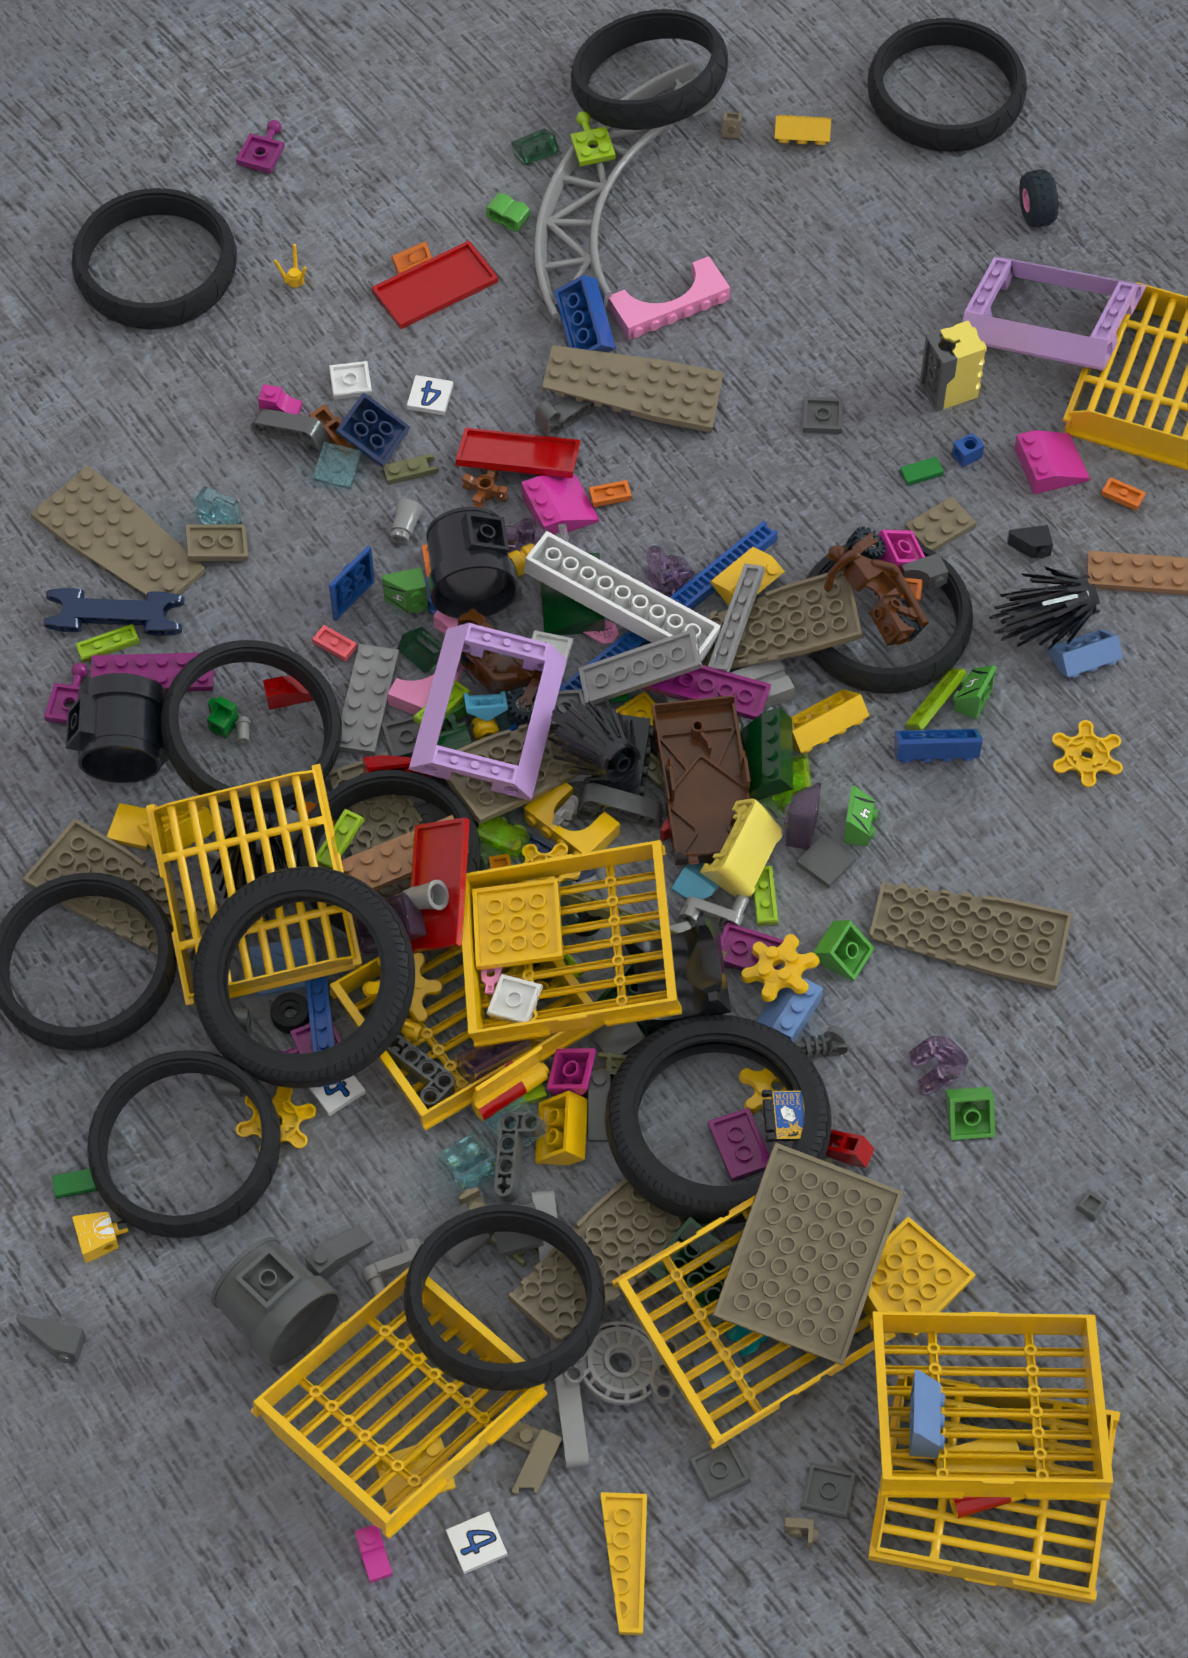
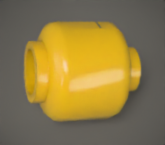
M476 717L471 722V731L476 741L500 732L495 718L485 721Z

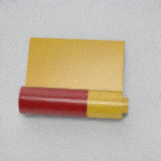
M541 1045L517 1061H510L505 1064L506 1068L475 1087L471 1106L482 1122L548 1079L549 1069L543 1062H539L543 1051Z
M978 1439L947 1449L1020 1451L1016 1439ZM946 1459V1469L948 1471L1028 1472L1024 1460ZM1024 1497L948 1498L956 1519L1025 1499Z

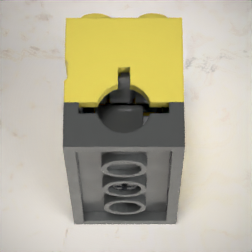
M969 321L926 335L919 384L936 412L978 398L987 348L985 343L979 339L976 328L972 327Z

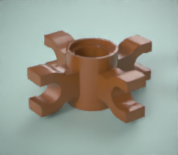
M488 469L486 475H481L478 478H474L466 473L464 474L462 488L477 491L472 499V502H474L472 507L482 508L484 501L490 500L493 497L503 502L507 501L509 494H507L508 487L494 484L498 477L497 470Z

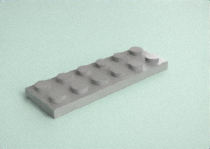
M693 629L580 667L578 670L585 703L588 704V700H590L594 705L605 701V698L609 700L703 667L695 632Z
M359 644L341 716L342 738L339 751L375 756L382 729L381 724H383L388 704L387 693L393 683L399 658V649Z

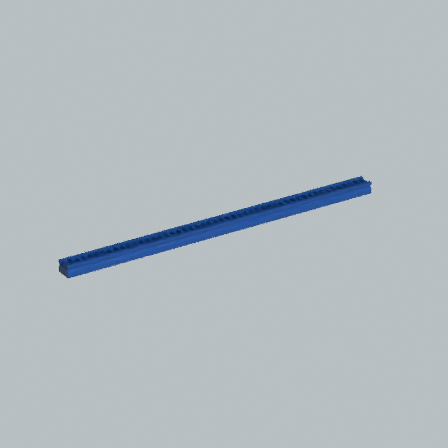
M761 522L669 598L693 610L716 591L710 584L711 580L752 547L764 552L778 540V531L771 530L767 526V522ZM629 630L587 665L652 642ZM579 671L563 683L559 691L582 689ZM517 722L508 729L510 731L517 730Z

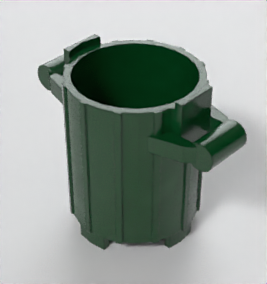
M450 714L447 718V725L450 729L440 732L437 745L457 750L471 744L470 736L465 727L466 723L456 724L455 715Z

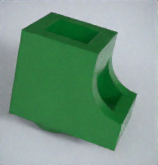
M221 696L217 699L212 697L208 701L210 716L207 718L208 728L211 732L226 739L236 727L235 722L239 717L237 705Z

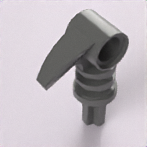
M838 1026L827 1028L828 1030L824 1033V1036L823 1034L818 1035V1038L811 1036V1040H809L808 1036H803L802 1041L794 1042L808 1057L812 1056V1052L814 1055H819L820 1051L822 1054H826L828 1050L830 1056H840L848 1051L843 1029Z

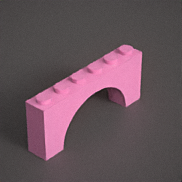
M708 256L692 262L694 283L683 296L665 303H647L633 298L624 289L612 294L608 298V310L627 339L630 340L650 331H655L665 325L673 324L685 317H690L700 311L708 310L715 305L725 303L730 300V287Z
M438 610L433 616L434 628L446 634L447 628L458 626V618L449 617ZM460 662L455 680L458 682L461 678V672L463 669H466ZM434 674L415 681L396 678L387 693L388 705L413 715L418 713L427 703Z

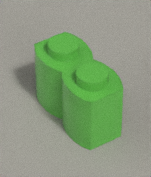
M498 193L486 207V216L490 220L518 232L529 219L530 208L523 202L514 201L507 194Z

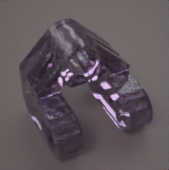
M525 518L514 526H506L509 553L517 550L518 542L536 545L547 531V528H542L531 518Z
M656 545L650 546L646 550V561L649 565L646 567L645 577L652 588L667 597L672 596L695 576V572L684 557L676 555L667 556L664 550Z
M929 1037L909 1052L911 1064L914 1066L923 1065L934 1057L939 1058V1066L918 1080L917 1084L921 1094H931L943 1086H948L962 1075L968 1064L967 1055L949 1037Z

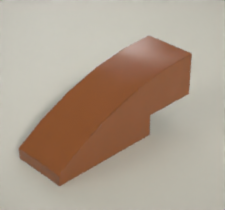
M325 404L309 414V417L316 418L322 423L330 439L329 444L342 455L348 457L358 450L335 433L342 420L338 416L335 417Z

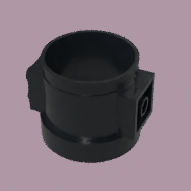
M461 507L439 515L430 523L426 531L431 566L429 587L434 607L444 615L458 619L463 613H468L473 608L484 617L494 615L507 608L515 600L519 588L516 568L509 557V544L504 517H500L495 512L481 507Z
M128 673L103 674L82 683L78 690V699L67 713L66 749L79 751L78 764L80 769L95 779L113 783L140 782L155 776L160 771L162 765L169 760L161 733V712L167 693L166 689L150 678Z

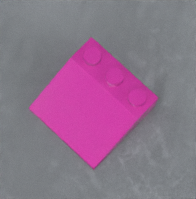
M1034 430L1016 435L1014 450L1034 494L1090 481V477L1070 433Z
M573 475V478L537 476L521 482L522 498L542 536L546 531L559 536L599 522V518L576 475Z

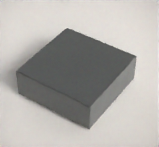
M1088 1190L1076 1206V1210L1095 1221L1107 1205V1201Z

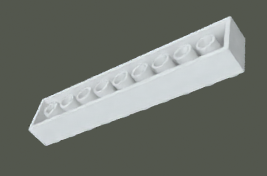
M548 531L545 532L525 558L524 573L652 643L693 629L702 662L719 637L721 626Z

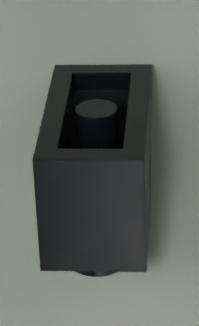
M1048 525L1012 529L1008 532L1007 544L1028 557L1044 558L1051 556L1053 542Z

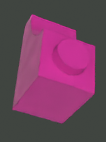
M263 384L258 397L259 410L269 409L299 415L303 406L302 401L290 397L281 387Z
M371 1525L354 1531L370 1583L393 1576L379 1528Z

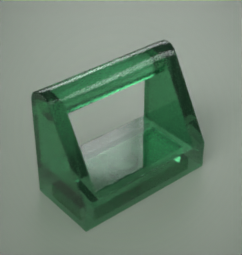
M545 128L511 142L512 147L526 165L559 152L555 134Z
M420 627L404 633L397 649L419 669L427 673L437 666L443 643L425 628ZM422 636L426 641H428L432 646H434L438 650V652L433 653L424 644H422L418 640V638Z

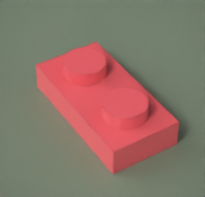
M325 625L312 638L313 644L345 662L357 649L356 642Z

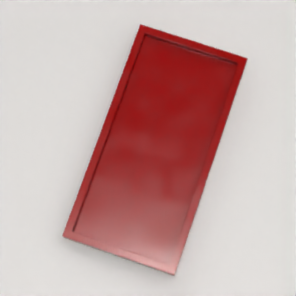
M467 241L373 286L372 292L399 328L403 329L498 283V276L472 243Z
M465 427L456 456L455 466L573 478L581 440Z
M458 818L415 825L411 887L420 886L433 880H441L448 889L449 901L442 910H409L408 936L413 952L462 946L470 819Z

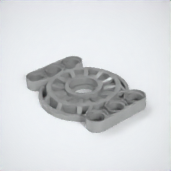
M618 1321L600 1325L598 1333L587 1352L573 1367L569 1368V1370L574 1369L579 1373L578 1379H571L567 1371L562 1374V1379L567 1385L577 1386L583 1381L585 1386L595 1396L615 1405L636 1404L648 1398L651 1394L656 1402L661 1404L668 1403L674 1395L676 1384L671 1375L665 1376L660 1372V1367L665 1365L644 1330L637 1325ZM670 1338L665 1341L666 1345L673 1347L674 1352L679 1350V1344L676 1340ZM615 1354L626 1355L631 1362L630 1370L625 1373L617 1372L611 1367L610 1358ZM593 1385H595L599 1390L603 1391L605 1394H602L601 1392L596 1390L593 1387ZM659 1387L667 1388L669 1396H660L657 1389ZM639 1393L641 1394V1396L638 1398L629 1399V1397L635 1396ZM609 1395L614 1397H622L623 1400L609 1397Z

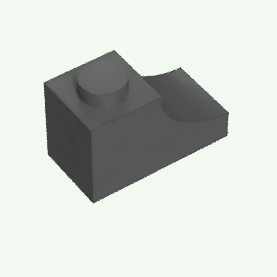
M939 553L901 565V573L904 578L922 579L923 584L928 589L938 588L947 583L948 570Z

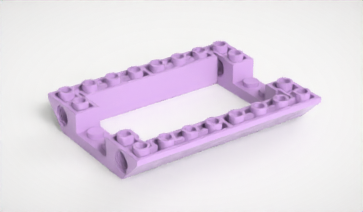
M994 257L964 312L963 322L969 321L971 326L976 328L979 339L987 347L1104 370L1118 343L1116 331L1125 314H1133L1146 285L1005 257ZM1013 274L1014 277L1111 296L1090 337L992 317L991 305L1000 289H1008Z
M472 623L447 628L409 770L450 780L452 772L492 782L490 791L532 801L552 721V711L555 709L567 659L551 644ZM484 650L523 659V669L542 671L519 766L437 745L462 651L482 658Z

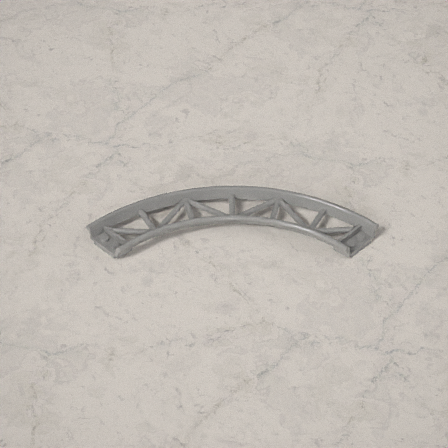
M692 62L683 63L650 79L619 100L649 99L675 86L674 91L683 87L696 78ZM714 98L705 107H702L701 110L693 114V116L714 108ZM596 120L590 124L591 129L606 126ZM673 124L646 130L608 132L611 140L646 134L629 150L612 143L615 153L623 157L615 166L608 179L606 178L603 162L596 163L600 183L570 176L578 164L573 145L555 170L544 193L538 213L534 239V257L538 283L545 304L552 318L558 319L560 326L563 323L557 301L555 302L551 291L548 272H552L551 270L582 265L573 279L575 280L585 275L588 269H590L592 277L597 278L604 307H608V298L611 297L612 293L603 275L598 253V228L605 200L625 165L648 142ZM590 145V146H588V147H590V148H591V146H592V148H596V147H597L596 145ZM573 184L595 189L553 215L564 185ZM599 196L592 220L562 219ZM558 226L587 227V229H590L589 254ZM549 229L581 258L547 263Z

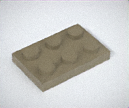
M951 496L906 523L904 529L913 531L920 545L928 547L935 552L975 528L976 522Z
M185 524L188 561H248L245 524Z

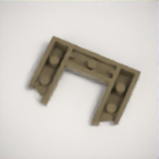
M479 1400L476 1405L481 1412H486L493 1406L482 1400ZM502 1413L496 1414L491 1421L493 1422ZM473 1416L470 1417L465 1430L476 1421ZM518 1421L499 1438V1440L529 1453L512 1489V1494L519 1495V1488H534V1495H537L563 1445V1438L547 1430L541 1429L540 1431ZM483 1426L454 1453V1456L480 1434L485 1427ZM481 1452L464 1467L467 1473H471Z

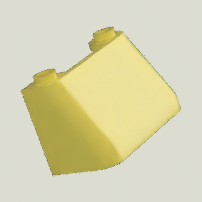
M753 798L735 802L732 810L737 813L733 816L736 822L721 852L713 855L715 860L712 864L704 863L700 871L701 874L735 898L737 895L750 897L754 893L755 885L776 843L782 837V828L762 804Z

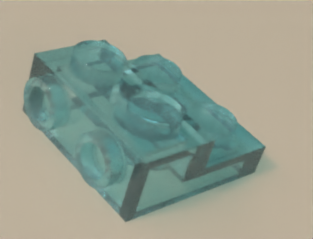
M206 486L195 494L193 502L197 504L196 514L199 515L200 521L204 524H242L238 500Z
M475 1132L437 1154L439 1161L450 1172L452 1179L463 1191L467 1188L473 1189L483 1178L495 1175L496 1155Z

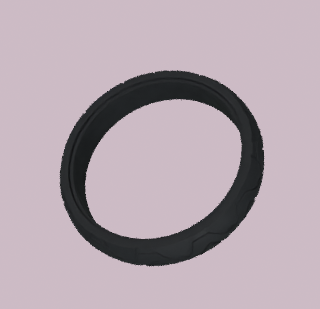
M675 9L637 12L636 14H630L608 23L593 33L582 44L571 68V88L582 110L589 113L591 118L603 125L623 130L659 128L679 122L695 114L717 95L728 71V50L717 29L706 19L696 14ZM656 39H681L697 43L711 53L707 66L695 79L675 91L658 97L643 100H617L601 96L588 86L591 75L603 61L618 51L641 42Z
M956 18L926 19L907 25L892 34L880 46L877 54L874 55L867 79L871 105L879 119L892 133L912 145L915 144L921 148L944 152L974 149L988 144L1001 136L1017 120L1027 94L1025 69L1013 47L990 28L972 21ZM931 45H954L977 51L996 63L1008 79L1011 95L998 111L982 120L962 125L936 124L918 119L901 109L891 99L885 89L883 76L895 60L909 51Z
M167 188L141 189L111 199L89 216L74 242L72 271L82 296L103 316L105 315V317L114 322L133 328L163 329L178 326L198 318L221 299L235 274L237 248L232 231L226 220L204 200L180 190ZM173 215L186 218L204 227L217 240L221 248L220 258L209 278L190 293L168 301L141 303L121 299L100 287L88 271L91 254L98 242L118 225L143 216Z
M848 544L843 545L846 548L845 553L850 550L846 547ZM920 545L925 557L937 554L928 547ZM826 555L813 567L806 579L828 573L836 562L829 560ZM941 556L948 570L947 583L940 588L952 604L956 617V628L945 646L922 662L898 668L873 667L851 660L833 647L811 652L809 655L830 676L843 682V684L862 691L894 694L921 688L946 674L965 651L973 628V609L970 594L961 576Z
M230 641L210 647L208 650L199 653L175 676L163 702L161 712L162 739L171 765L176 769L177 774L185 784L198 795L232 787L211 777L192 759L180 733L179 705L187 690L197 679L215 668L231 663L252 662L274 667L293 677L309 692L319 709L324 728L323 749L315 765L321 764L324 780L331 772L339 754L342 738V721L339 705L332 688L324 676L301 655L288 648L266 641ZM315 780L301 782L304 798L316 790ZM293 785L281 787L284 808L296 804ZM272 790L260 792L263 813L275 811ZM251 795L240 797L241 812H254ZM230 800L218 803V806L232 810Z
M382 770L356 776L340 784L327 794L332 821L345 809L363 800L393 794L423 799L440 808L448 816L453 815L454 819H470L469 853L467 856L466 873L479 870L481 846L476 824L467 807L463 805L462 800L440 782L414 772ZM319 802L309 814L308 819L322 816ZM324 824L311 827L315 853L325 832ZM301 830L297 846L296 863L297 867H310ZM309 901L314 909H318L317 902ZM339 912L329 915L330 924L338 930L347 933L343 913ZM409 913L398 915L408 934ZM352 914L357 937L374 941L368 928Z
M70 874L55 878L36 887L11 908L0 924V1009L9 1021L25 1035L39 1043L57 1049L92 1050L112 1045L131 1036L147 1024L159 1011L169 995L174 982L177 959L171 934L173 928L166 913L142 888L128 880L109 874ZM85 896L108 897L132 906L142 913L154 927L158 941V957L154 974L147 988L134 1004L107 1021L85 1027L53 1025L34 1017L22 1008L12 993L10 962L21 934L36 917L58 903Z
M180 1050L167 1052L144 1060L129 1069L128 1072H125L112 1084L99 1102L97 1110L93 1115L88 1135L87 1152L89 1154L88 1163L96 1189L108 1207L121 1219L137 1229L167 1238H192L207 1235L236 1222L253 1208L259 1201V1198L264 1195L272 1181L279 1161L278 1155L281 1148L280 1122L273 1101L259 1080L241 1069L237 1064L223 1056L206 1051ZM198 1073L221 1078L233 1084L248 1096L258 1110L261 1121L260 1151L255 1166L246 1181L233 1195L222 1203L208 1210L189 1215L173 1216L158 1214L143 1209L128 1200L114 1185L108 1166L110 1134L118 1115L125 1105L148 1085L169 1076Z
M498 1204L468 1210L461 1215L459 1214L435 1229L425 1239L424 1244H421L412 1259L405 1280L403 1298L406 1320L412 1336L424 1355L436 1367L452 1378L474 1387L511 1391L531 1388L553 1380L568 1371L570 1367H573L584 1356L593 1343L603 1319L605 1288L601 1270L594 1254L583 1238L571 1227L554 1216L531 1207ZM492 1232H516L541 1239L562 1252L578 1271L584 1284L587 1298L582 1319L573 1333L562 1344L549 1353L532 1360L504 1364L481 1361L467 1356L454 1349L438 1335L428 1320L423 1307L422 1293L427 1277L434 1265L446 1252L467 1239Z

